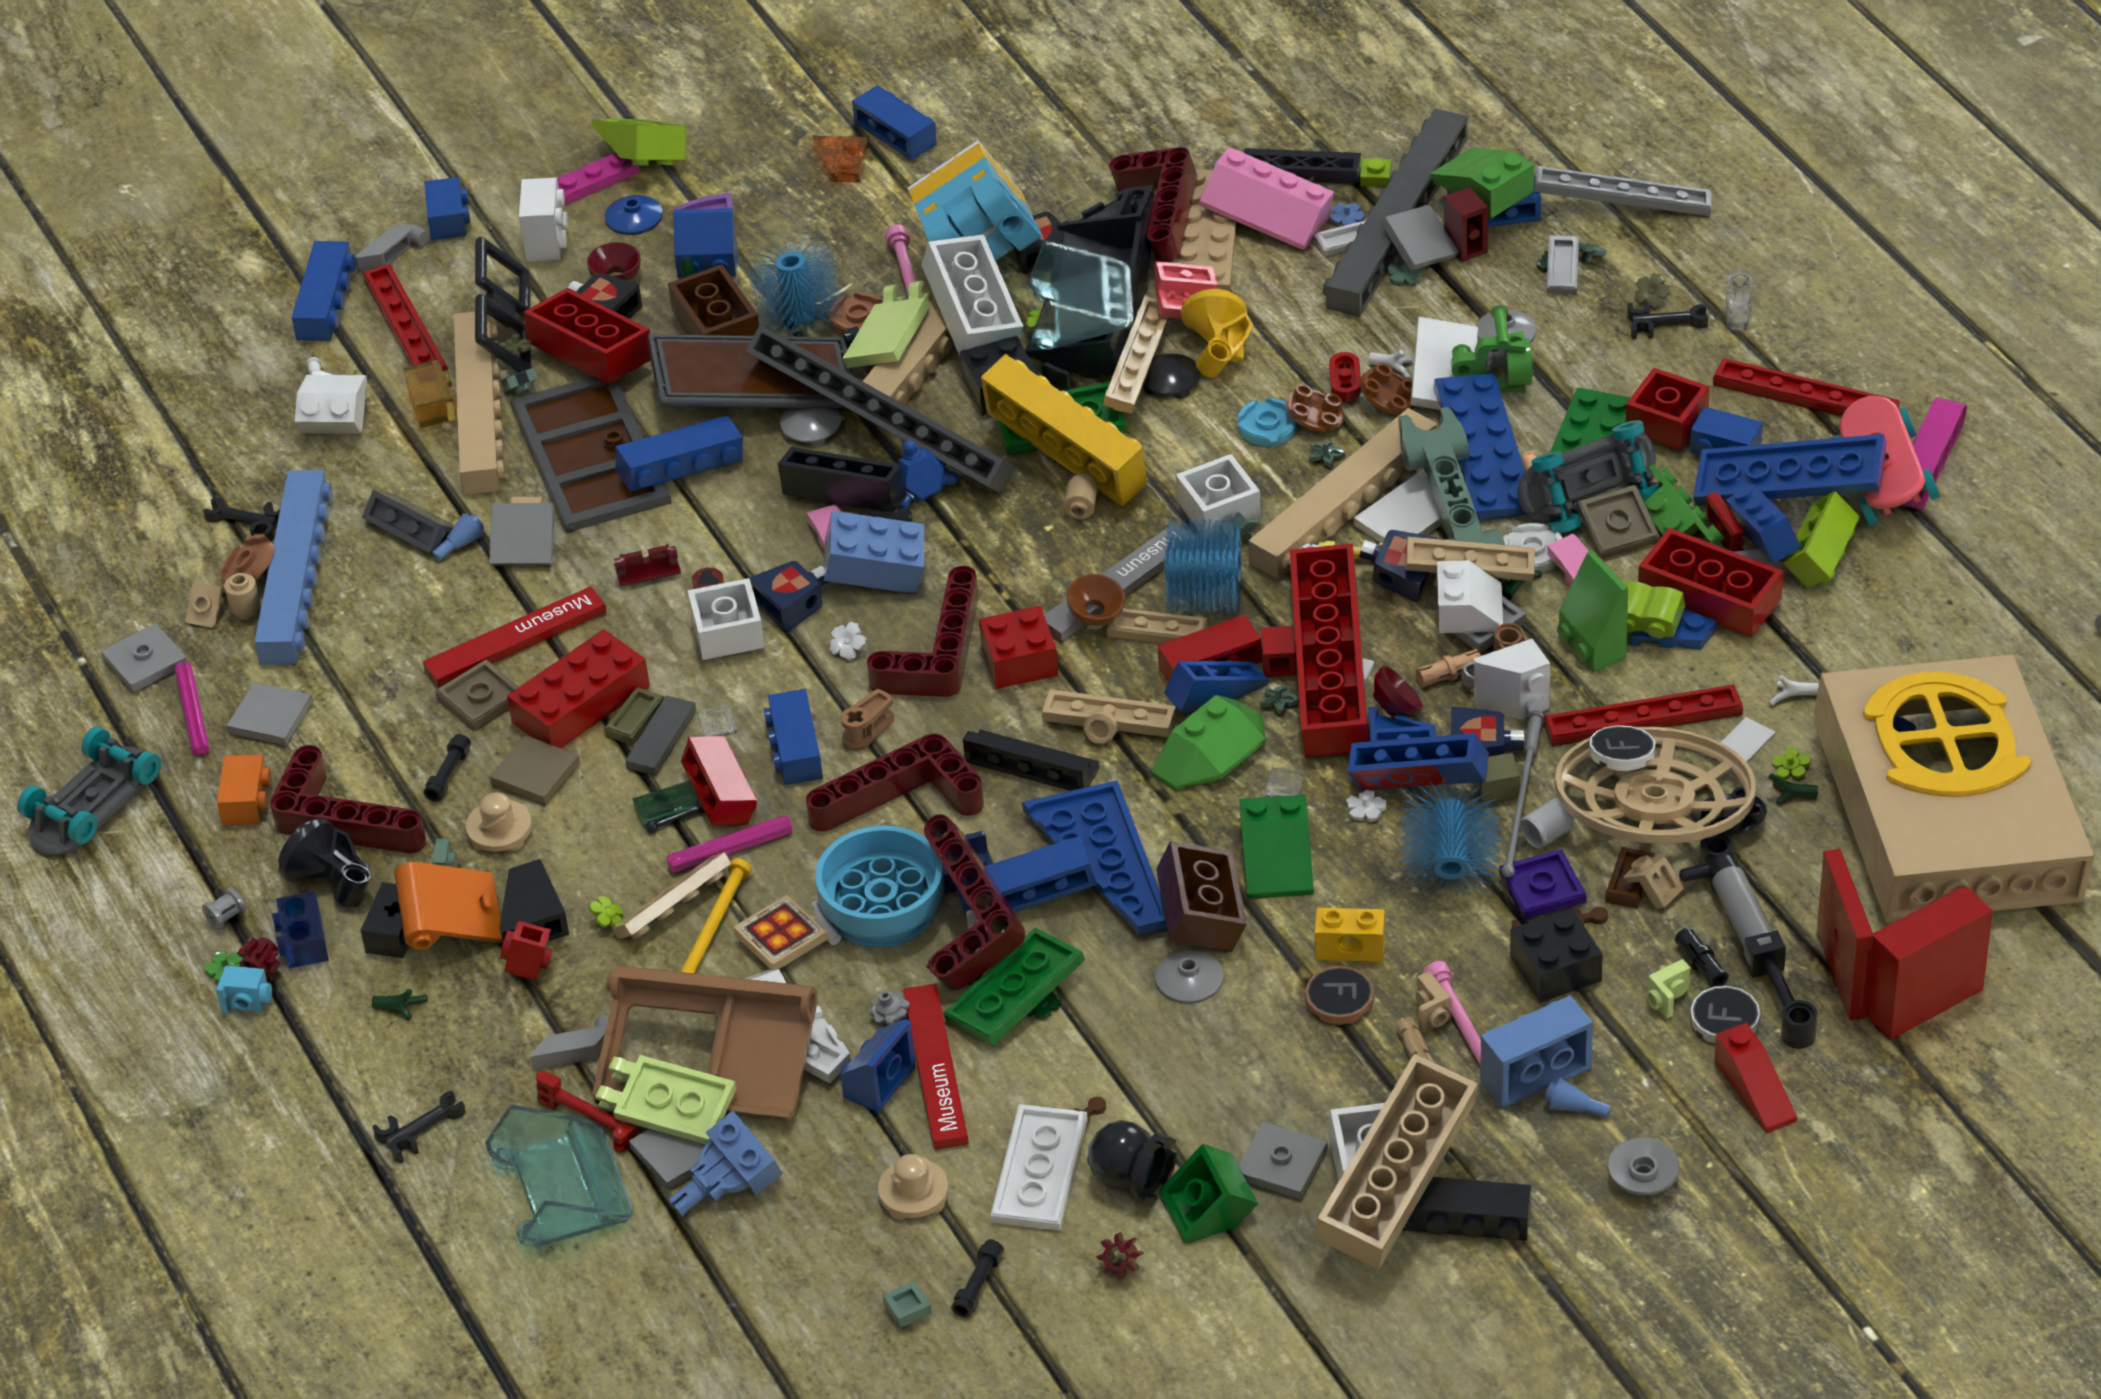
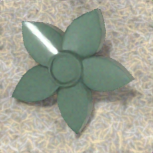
M1579 243V251L1582 253L1587 252L1585 261L1591 262L1592 254L1597 256L1606 255L1607 250L1605 248L1587 243V245Z
M1333 440L1323 442V446L1310 444V448L1314 453L1310 455L1309 462L1321 459L1325 466L1331 468L1333 460H1340L1345 457V452L1335 447Z
M1237 512L1234 516V541L1237 534L1238 519L1240 540L1242 538L1248 542L1253 537L1249 530L1258 524V520L1250 519L1244 522L1243 515ZM1229 521V534L1231 537V522ZM1225 522V524H1226V533H1227L1228 522ZM1232 522V530H1233V531H1234V522Z
M1289 685L1276 687L1275 690L1265 688V695L1268 698L1260 703V708L1274 705L1275 711L1282 714L1285 706H1295L1299 704V699L1290 693Z

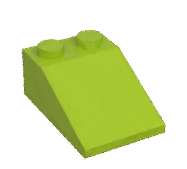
M591 119V125L619 157L632 160V165L646 166L649 165V160H656L657 165H674V160H685L686 125L646 119Z

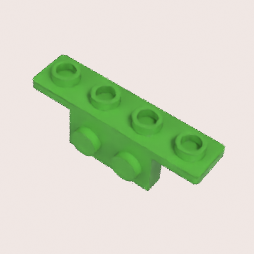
M1654 463L1650 465L1649 468L1663 485L1648 497L1644 504L1653 523L1664 535L1668 528L1692 536L1700 529L1712 544L1725 548L1721 544L1725 539L1724 536L1713 524L1709 528L1706 526L1705 523L1709 518L1697 505L1693 509L1689 504L1693 499L1682 487L1676 489L1673 486L1678 481L1667 468L1660 471Z

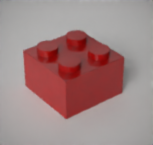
M1653 368L1626 403L1625 423L1641 420L1645 430L1644 433L1651 441L1681 451L1691 438V429L1704 406L1709 408L1710 386Z
M1041 605L979 619L981 647L996 689L1058 676L1057 650Z

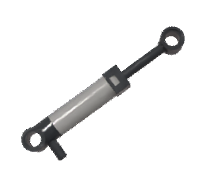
M1722 832L1715 836L1701 839L1699 865L1681 869L1679 871L1681 881L1688 882L1705 877L1710 878L1744 949V962L1752 978L1767 974L1783 1006L1781 1038L1783 1042L1789 1047L1796 1049L1811 1046L1816 1038L1817 1010L1813 1004L1807 1001L1795 1000L1781 971L1785 970L1786 946L1778 930H1772L1734 852L1733 838L1729 834Z

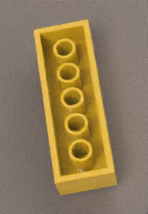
M1005 354L981 376L987 414L1006 425L1007 428L1023 439L1029 440L1033 446L1075 475L1084 473L1092 476L1095 479L1098 491L1120 506L1124 507L1148 484L1143 447L1136 439L1123 435L1113 423L1104 422L1096 416L1091 408L1083 407L1075 402L1070 394L1053 387L1044 376H1037L1031 372L1022 361H1015Z

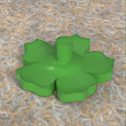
M224 950L221 952L217 951L212 958L213 963H206L204 971L210 978H214L216 983H219L224 967H240L242 957L236 953H231L228 957Z

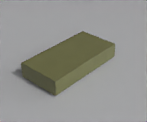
M636 687L604 728L605 737L633 746L664 700V696Z

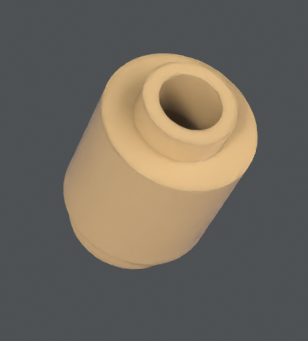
M1080 473L1073 476L1068 482L1063 508L1070 517L1086 519L1093 514L1098 487L1092 476Z
M237 573L229 577L224 584L231 613L240 620H248L255 617L260 608V599L254 577L245 573Z

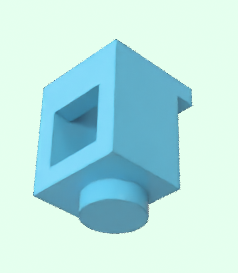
M225 966L216 989L221 1012L228 1014L230 1009L263 1011L265 1003H269L272 996V986L270 983H267L264 969Z

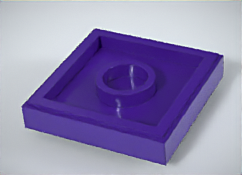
M1562 849L1513 862L1515 873L1512 877L1503 876L1501 870H1499V875L1523 920L1587 903V894Z

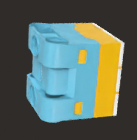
M978 140L908 187L923 224L924 233L929 241L984 234L996 261L1015 247L1022 251L1042 237V233L1034 221L1022 191Z

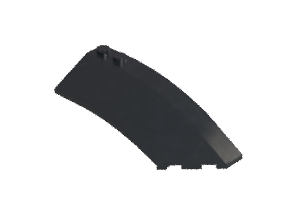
M1153 185L1125 188L1116 193L1117 199L1107 205L1099 202L1081 212L1083 218L1076 221L1066 220L1057 225L1056 250L1045 301L1025 349L1029 358L1090 376L1101 374L1103 376H1110L1114 374L1145 294L1151 255L1147 231L1154 204L1155 189Z

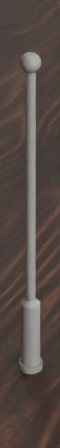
M1531 711L1528 714L1529 723L1524 745L1525 763L1507 861L1501 870L1505 877H1512L1515 873L1513 860L1532 756L1537 752L1541 725L1544 722V715L1540 711Z

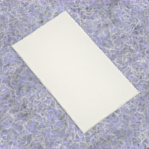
M1745 717L1720 743L1737 752L1747 762L1775 734V731Z

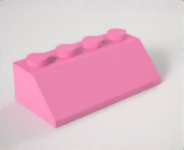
M1229 147L1216 162L1199 200V206L1304 250L1314 238V233H1317L1329 219L1334 192Z

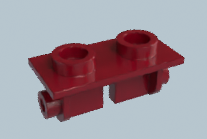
M665 544V546L647 549V557H643L642 551L624 555L619 554L620 558L614 559V567L620 587L680 574L681 569L677 560L676 546L669 547V544Z

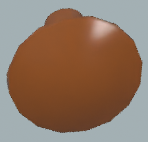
M1378 363L1374 369H1369L1362 375L1360 380L1361 391L1366 399L1376 408L1396 415H1400L1407 408L1411 410L1414 408L1413 405H1410L1412 380L1403 378L1400 374L1394 372L1388 364Z
M1305 384L1297 385L1294 392L1289 394L1285 402L1286 410L1290 417L1299 425L1312 431H1334L1341 426L1344 420L1343 410L1340 407L1342 399L1338 395L1312 390L1311 387Z

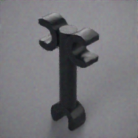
M1644 302V309L1642 310L1634 309L1633 303H1628L1627 316L1632 321L1631 338L1633 340L1637 339V332L1645 331L1648 333L1649 338H1653L1654 326L1690 323L1695 328L1708 327L1706 305H1695L1690 311L1650 314L1649 302Z
M212 498L210 500L213 510H203L205 520L213 523L229 519L252 524L250 526L251 536L264 532V535L270 541L275 537L274 529L277 528L280 509L274 512L272 502H267L264 505L263 515L226 507L224 501L220 498Z
M448 1091L440 1097L439 1106L400 1129L397 1119L391 1115L387 1117L389 1129L381 1130L376 1124L373 1125L375 1139L380 1143L387 1144L392 1150L394 1160L402 1163L404 1160L401 1150L410 1149L414 1154L419 1153L417 1142L414 1138L415 1135L445 1117L448 1119L460 1118L466 1113L464 1103L460 1101L452 1105L456 1102L455 1094L453 1091Z

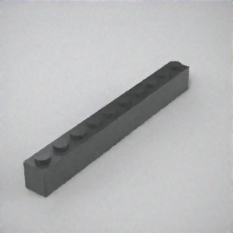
M1434 109L1429 119L1424 120L1421 132L1418 136H1414L1408 153L1403 154L1397 171L1392 172L1389 184L1379 194L1378 202L1369 209L1367 220L1364 224L1359 225L1354 241L1348 243L1343 259L1337 261L1331 278L1326 279L1323 286V295L1326 296V309L1361 316L1387 273V266L1393 263L1399 253L1383 228L1382 220L1386 216L1428 205L1439 187L1438 183L1430 179V173L1456 158L1468 139L1466 115Z
M759 325L746 349V352L905 441H914L918 448L927 449L939 460L1001 494L1016 469V466L762 325Z

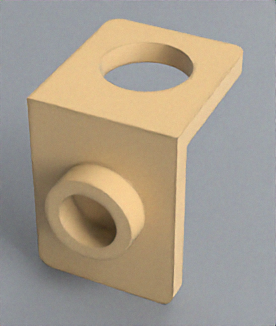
M193 581L185 622L214 628L216 626L222 593L226 594L225 588Z

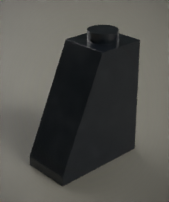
M541 859L510 868L508 871L500 922L502 944L507 930L515 931L518 921L551 929L548 941L569 935L565 910Z

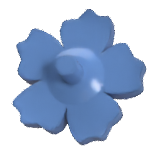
M1356 202L1345 206L1339 203L1334 205L1333 214L1329 215L1330 222L1337 226H1345L1364 221L1366 215L1363 214V211H1360L1361 205H1358Z

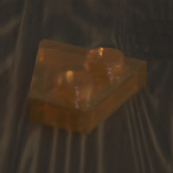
M813 135V147L818 151L820 161L823 167L827 169L831 182L860 183L868 150V138Z

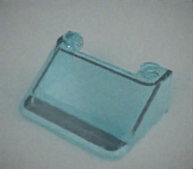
M1043 242L1029 279V285L1037 299L1047 302L1037 328L1033 332L1032 344H1036L1043 349H1052L1126 329L1132 325L1133 305L1130 269L1125 263L1117 259L1057 243Z
M510 1105L485 1142L488 1153L492 1157V1162L497 1168L501 1170H508L510 1167L517 1169L529 1202L533 1218L532 1220L522 1221L518 1226L517 1236L520 1244L537 1247L627 1222L633 1214V1208L605 1133L596 1122L589 1118Z

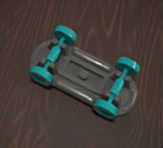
M1636 420L1620 424L1612 429V434L1563 453L1552 452L1534 458L1531 461L1532 466L1524 472L1518 484V502L1522 510L1529 517L1537 521L1548 522L1551 531L1556 534V531L1564 533L1582 525L1576 508L1578 501L1605 494L1611 489L1619 490L1636 485L1643 501H1645L1661 486L1659 482L1648 483L1651 477H1653V472L1649 466L1653 463L1656 464V455L1651 440L1644 433L1642 421Z
M99 726L91 728L85 734L81 745L82 753L93 759L89 765L85 766L53 797L47 796L46 791L36 785L28 786L19 796L17 802L18 813L32 819L28 831L29 839L34 849L43 855L61 856L89 842L95 832L145 785L150 784L156 779L161 769V758L150 751L140 748L121 747L117 739L110 736L109 731Z

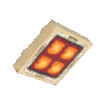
M785 895L733 927L734 935L770 969H780L828 940L827 931L788 895Z

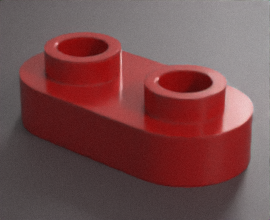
M1350 352L1334 354L1329 360L1331 393L1338 395L1343 402L1355 400L1361 394L1359 358Z

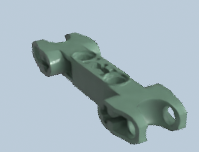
M1449 407L1440 408V426L1434 430H1422L1415 426L1408 415L1399 416L1398 428L1401 440V456L1407 471L1424 468L1448 537L1445 540L1505 545L1499 529L1484 532L1481 529L1458 463L1460 460L1469 459L1468 440L1462 424L1458 421ZM1495 578L1501 582V586L1508 583V579Z

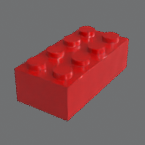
M569 288L524 311L526 339L531 340L533 346L607 384L617 381L622 376L651 361L647 344L650 329Z
M1668 528L1639 565L1638 582L1651 587L1662 586L1681 591L1684 595L1685 608L1716 620L1718 625L1753 637L1782 599L1783 570Z
M603 629L507 695L511 722L530 737L562 748L621 707L636 687L645 690L650 686L646 659Z

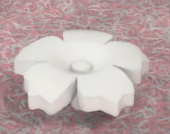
M850 622L846 627L840 625L831 632L832 636L836 639L830 641L829 650L833 655L840 653L842 658L851 661V659L856 658L855 649L861 651L862 647L867 645V638L860 635L862 631L857 623Z
M1368 789L1363 793H1359V798L1350 795L1346 799L1349 816L1353 820L1364 821L1366 818L1368 822L1376 821L1381 817V812L1387 808L1386 800H1382L1381 797L1375 798L1374 791H1369Z

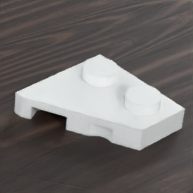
M817 1006L804 1070L830 1084L841 1073L845 1064L851 1062L850 1052L844 1043L838 1040L836 1031L832 1025H828L823 1017L821 1008Z

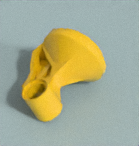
M1222 289L1202 290L1187 298L1181 308L1183 324L1190 330L1199 333L1208 342L1196 360V367L1203 376L1208 378L1217 377L1229 361L1241 363L1244 358V342L1249 337L1253 327V323L1247 314L1246 304L1239 296Z

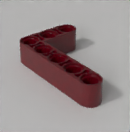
M1184 147L1123 154L1115 157L1110 161L1109 169L1119 192L1125 188L1153 185L1154 189L1157 190L1147 238L1156 261L1168 263L1174 261L1181 252L1197 180V171L1189 150Z
M965 565L957 566L948 574L932 653L877 651L868 656L869 687L872 691L880 689L888 694L950 697L960 691L979 600L977 575L972 567Z
M937 733L928 734L811 790L806 796L808 821L810 827L814 830L828 831L930 781L958 813L966 816L975 815L984 807L982 780L943 735Z
M305 745L293 753L270 800L277 831L292 835L304 823L323 818L332 823L335 828L348 833L354 845L403 853H415L424 848L427 840L422 817L418 811L321 796L319 793L327 777L321 749L314 745Z
M936 814L930 817L924 826L925 837L979 921L936 952L930 961L929 968L931 973L948 989L959 990L1017 949L1025 939V930L964 833L946 815Z

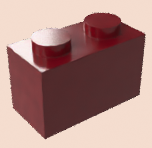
M1471 187L1444 196V229L1459 251L1457 254L1459 260L1464 262L1488 253V206Z

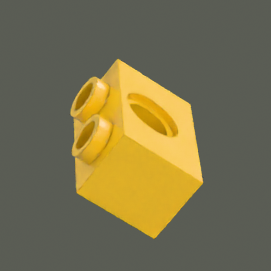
M1317 907L1315 922L1316 960L1384 962L1385 910Z

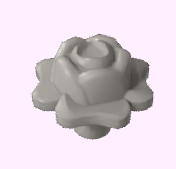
M884 990L879 993L877 998L872 999L871 1003L873 1006L868 1011L870 1015L875 1017L877 1024L885 1023L891 1025L907 1015L906 1010L910 1007V1003L903 998L901 992L893 994L891 991Z

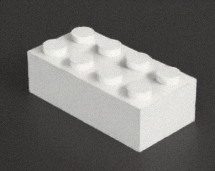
M984 234L928 242L921 266L959 356L960 351L1014 336L1020 338L1023 324Z

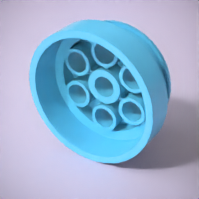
M871 826L847 833L834 841L823 852L815 872L818 901L824 915L833 923L835 929L844 938L866 947H893L915 939L933 921L936 910L944 895L942 862L928 840L919 833L897 826Z

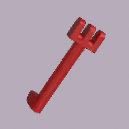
M539 1071L536 1074L537 1100L539 1103L553 1110L559 1104H562L613 1131V1149L616 1152H624L630 1146L629 1140L635 1138L638 1132L636 1127L615 1119L613 1115L561 1089V1079L547 1071Z

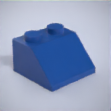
M733 208L674 210V256L677 277H683L681 257L693 256L695 274L722 264L730 276H736L738 246Z
M903 1019L880 1028L870 1040H866L863 1043L860 1052L851 1063H846L841 1071L840 1080L844 1098L877 1113L916 1068L911 1021Z

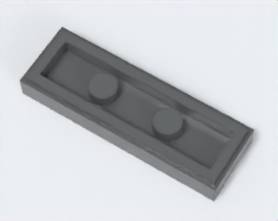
M666 695L625 760L626 768L656 776L695 714V702Z

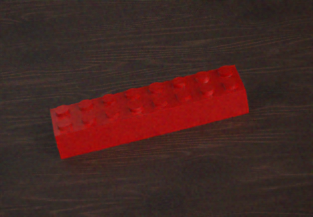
M1353 543L1289 550L1304 755L1306 758L1347 754L1351 751L1352 743L1369 742Z

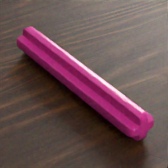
M187 661L182 664L177 663L174 669L192 753L197 757L207 755L210 749L192 666Z
M783 815L669 854L667 856V864L672 873H678L700 865L713 855L724 852L727 856L789 835L793 832L792 824L788 816Z

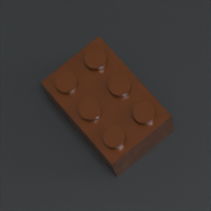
M722 264L668 283L671 310L688 335L754 336L759 327L758 314Z
M1170 841L1156 868L1169 941L1232 952L1247 925L1233 852Z

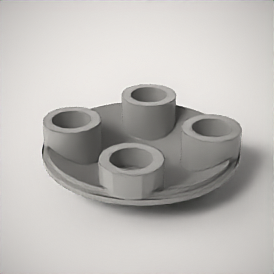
M788 408L780 420L782 435L785 439L809 443L813 447L825 445L827 438L833 435L841 424V416L836 408Z

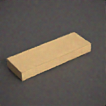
M1123 608L1120 616L1108 624L1107 637L1163 644L1207 628V618Z

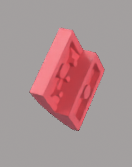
M1155 262V291L1160 317L1182 319L1181 308L1187 298L1202 290L1217 289L1218 287L1214 269L1211 266Z

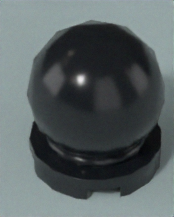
M1118 1120L1106 1124L1095 1133L1088 1144L1087 1162L1093 1176L1105 1186L1121 1191L1131 1189L1134 1198L1151 1204L1158 1199L1154 1193L1160 1184L1164 1185L1173 1174L1177 1153L1171 1151V1146L1176 1143V1139L1162 1133H1156L1151 1137L1147 1130L1136 1123Z

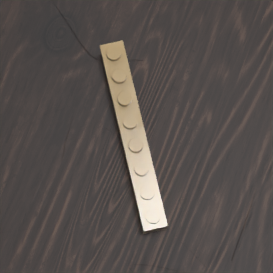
M475 311L454 314L459 471L463 494L500 491V479L505 478L504 462L499 460V458H504L503 441L498 440V438H503L501 419L497 420V418L502 417L501 400H496V398H501L500 380H495V378H501L499 360H494L497 357L475 342ZM487 314V336L492 340L499 339L497 321L491 322V317Z
M1409 408L1399 415H1408L1415 426L1422 430H1434L1437 428L1436 422ZM1399 416L1248 540L1249 564L1276 579H1280L1288 571H1291V567L1288 564L1290 561L1289 550L1299 549L1308 543L1310 545H1319V542H1324L1328 537H1332L1347 521L1352 520L1365 506L1374 502L1377 496L1384 490L1393 486L1407 472L1401 456V440L1398 428Z

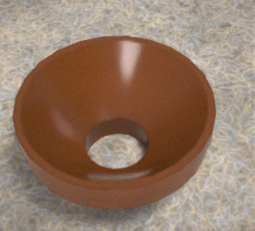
M1087 574L1077 578L1069 586L1067 592L1069 611L1077 620L1088 625L1100 626L1113 622L1120 616L1125 604V594L1120 584L1102 574ZM1089 605H1098L1103 609V613L1091 615L1085 608Z

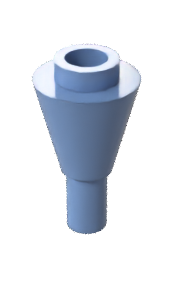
M463 513L446 537V540L432 551L433 556L438 561H441L453 550L483 538L482 530L484 525L474 514L469 516Z
M1559 1077L1557 1083L1550 1082L1544 1101L1550 1103L1548 1110L1581 1113L1585 1111L1605 1119L1611 1106L1589 1098V1095Z

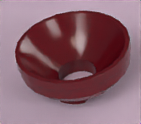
M611 242L595 248L587 258V266L592 277L595 274L602 273L630 281L640 270L641 257L639 251L634 246L622 242ZM613 272H622L619 275H610Z
M1383 665L1375 673L1373 697L1390 716L1399 714L1413 717L1423 710V704L1417 693L1396 671Z

